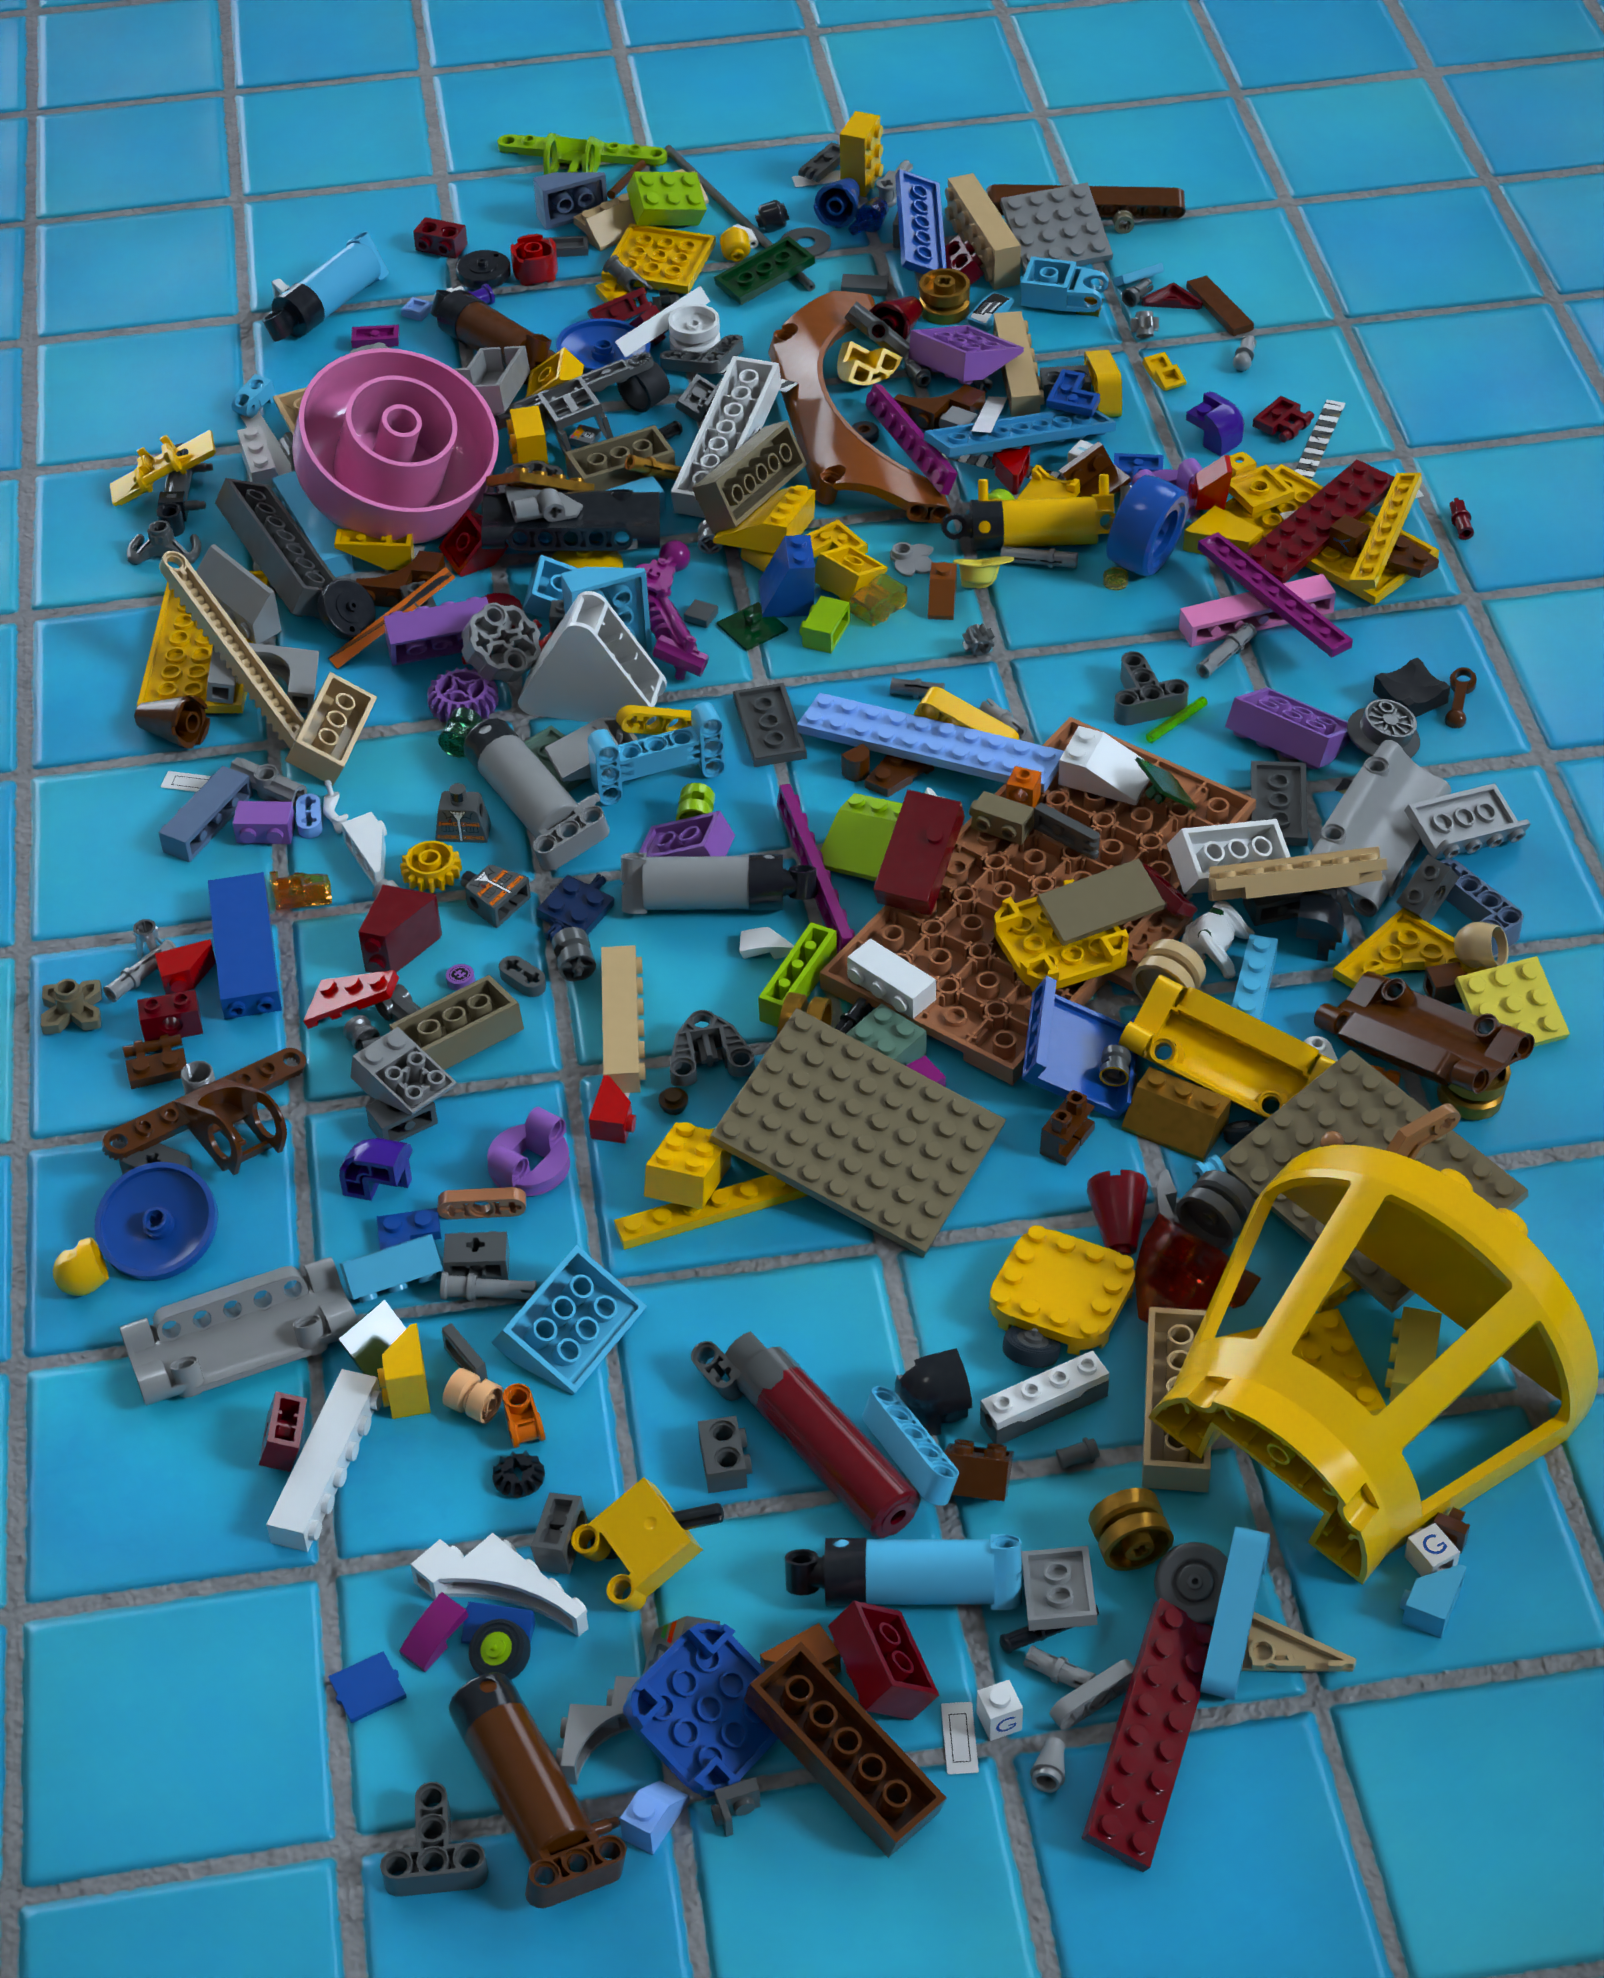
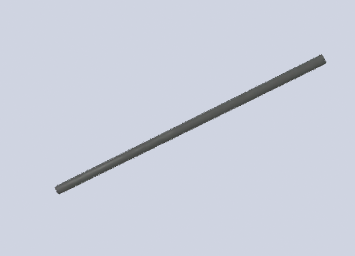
M667 145L664 148L667 151V155L684 171L697 172L703 189L740 225L752 229L758 242L764 248L773 245L671 145ZM802 271L794 275L808 291L814 290L815 284Z

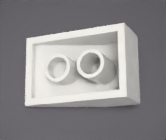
M1078 726L1059 760V785L1132 805H1137L1150 779L1135 761L1137 757L1141 758L1106 733Z

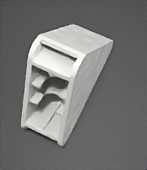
M586 591L577 596L540 652L538 659L529 671L519 696L518 704L525 713L532 716L592 722L598 718L614 717L622 707L627 705L655 707L658 696L665 692L667 681L608 601L596 592ZM656 717L650 718L646 725L652 724Z

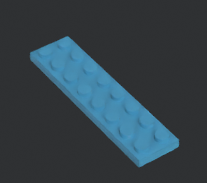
M1097 409L1093 417L1055 410L997 419L991 433L971 431L975 423L924 431V440L945 454L947 458L958 459L962 455L977 456L987 451L1001 452L1006 448L1021 449L1025 445L1039 446L1043 445L1044 442H1063L1068 438L1083 439L1087 435L1102 436L1106 432L1115 431L1116 421Z

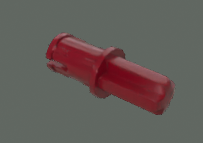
M1454 498V501L1449 503L1452 513L1451 521L1456 526L1458 537L1462 540H1468L1474 535L1470 522L1471 514L1466 510L1463 500Z

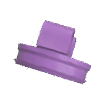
M1188 458L1181 462L1178 470L1164 469L1153 472L1148 469L1140 470L1134 475L1132 485L1142 476L1150 475L1180 487L1187 492L1189 498V509L1186 518L1188 520L1200 511V509H1195L1194 500L1189 497L1190 484H1194L1196 473L1203 468L1195 458Z
M535 1107L529 1113L525 1124L513 1126L500 1133L492 1141L487 1154L488 1172L493 1182L499 1188H520L526 1193V1196L541 1195L557 1187L565 1179L570 1168L569 1148L563 1137L566 1133L565 1120L541 1107ZM526 1149L544 1157L532 1171L529 1168L528 1158L521 1155Z

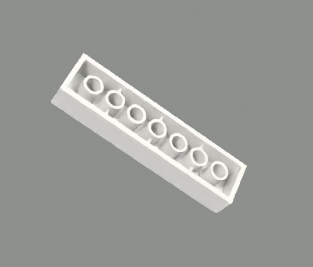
M738 356L732 357L671 490L674 513L705 518L692 487L746 443L759 425L761 428L763 427L782 385L779 363Z

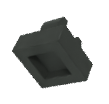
M668 288L659 289V296L652 297L653 306L656 305L660 312L676 302V296L669 295Z

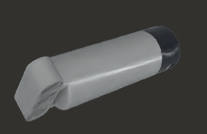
M498 718L487 719L471 729L463 745L464 755L536 838L533 842V849L542 869L547 871L555 870L608 836L610 829L601 807L595 805L601 800L600 796L595 793L577 803L505 721Z

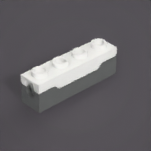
M1093 1350L982 1399L980 1404V1424L994 1444L1006 1443L1107 1397L1109 1372Z

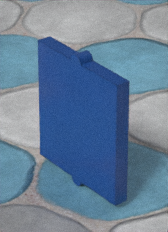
M384 1651L328 1676L337 1695L336 1702L342 1705L351 1723L407 1698L398 1680V1671L396 1669L393 1670Z

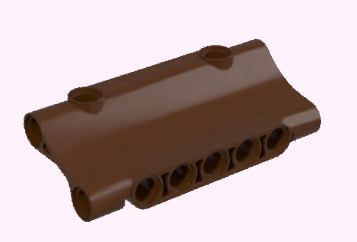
M1367 971L1361 976L1347 999L1338 1007L1324 1003L1320 1005L1314 1016L1316 1027L1337 1035L1340 1040L1355 1049L1441 1085L1449 1087L1452 1083L1476 1094L1482 1093L1507 1066L1526 1059L1531 1054L1535 1044L1532 1034L1502 1024L1492 1014H1482L1478 1017L1412 991L1401 978L1390 979L1372 971Z

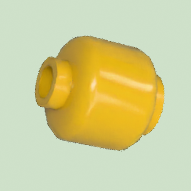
M730 227L722 233L719 241L724 258L739 262L750 254L749 237L744 229Z

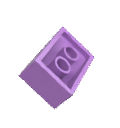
M721 811L651 826L639 853H647V857L726 856L735 834Z

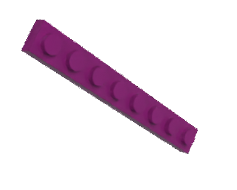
M874 383L866 397L865 405L938 492L949 495L957 477V471L935 447L924 440V433L882 385Z
M1219 532L1198 541L1197 549L1331 658L1352 648V638Z
M783 784L779 787L777 807L800 864L817 868V896L814 899L825 926L836 930L838 954L855 937V932L848 926L846 910L841 909L838 891L832 887L831 874L829 870H825L822 852L817 850L815 835L809 831L807 816L800 809L799 796L794 794L791 784Z

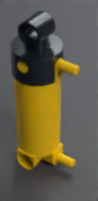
M1108 474L1099 475V494H1092L1090 497L1016 500L988 499V480L979 479L978 500L970 501L969 513L960 515L953 512L948 513L941 520L940 526L944 535L949 539L957 540L962 537H969L972 551L1001 550L1002 546L1020 548L1093 545L1098 542V534H1108L1116 516L1114 513V494H1109ZM1108 514V523L1106 525L1101 526V517ZM951 520L960 521L959 531L955 533L948 531L947 525Z

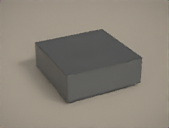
M695 599L684 613V621L707 628L718 614V606Z

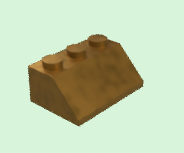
M1149 1066L1135 1088L1121 1130L1204 1162L1222 1134L1224 1126L1229 1123L1231 1099Z

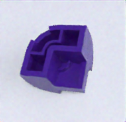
M1211 391L1204 393L1203 402L1186 412V420L1204 430L1203 447L1218 456L1225 455L1242 442L1244 433L1242 412L1233 402Z
M382 1138L365 1139L355 1144L345 1156L339 1171L343 1195L372 1201L379 1184L408 1188L412 1181L409 1158L413 1151L411 1145Z

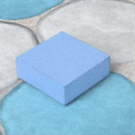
M412 297L401 309V315L422 322L430 313L432 302Z

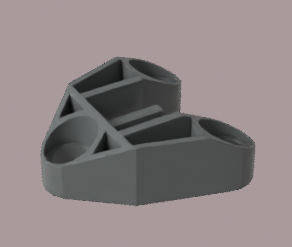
M695 1011L675 1034L670 1062L671 1084L674 1086H688L697 1081L695 1051H699L702 1064L712 1067L713 1062L719 1061L716 1048L720 1047L725 1068L734 1077H744L753 1073L755 1070L754 1053L732 1024L710 1011ZM700 1021L709 1023L704 1028L695 1026Z

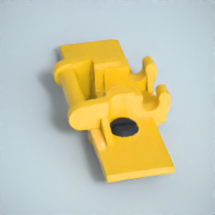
M208 430L177 448L171 439L164 435L160 438V441L163 443L161 446L162 453L156 457L150 455L144 447L138 449L137 453L140 457L137 458L138 465L134 471L110 483L112 504L114 506L123 505L147 491L150 493L153 491L152 485L154 481L173 471H180L183 475L187 473V470L214 456L216 450L212 431Z

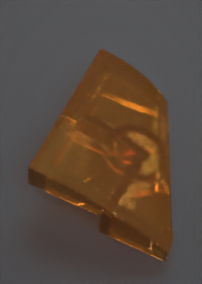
M278 871L269 872L276 910L332 904L331 883L327 874L295 872L289 877L278 878Z

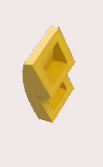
M1166 352L1144 357L1143 366L1162 390L1167 391L1186 385L1187 381L1178 365H1172Z

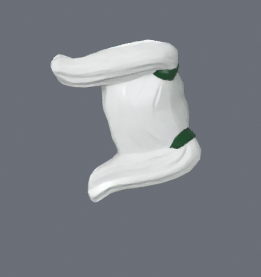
M1219 900L1211 907L1208 913L1201 915L1186 926L1181 942L1195 950L1203 961L1206 959L1204 953L1208 954L1219 967L1224 978L1229 979L1233 978L1236 973L1234 964L1226 953L1233 942L1234 936L1249 939V935H1254L1255 933L1227 901Z

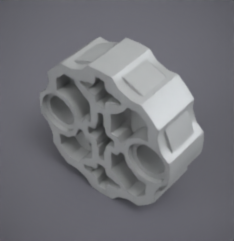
M497 602L486 604L481 611L471 617L462 631L461 637L464 644L462 654L466 662L471 664L481 677L489 681L502 680L505 683L517 681L522 674L529 671L538 659L541 652L539 646L541 634L536 623L530 621L520 608L514 605L503 606Z

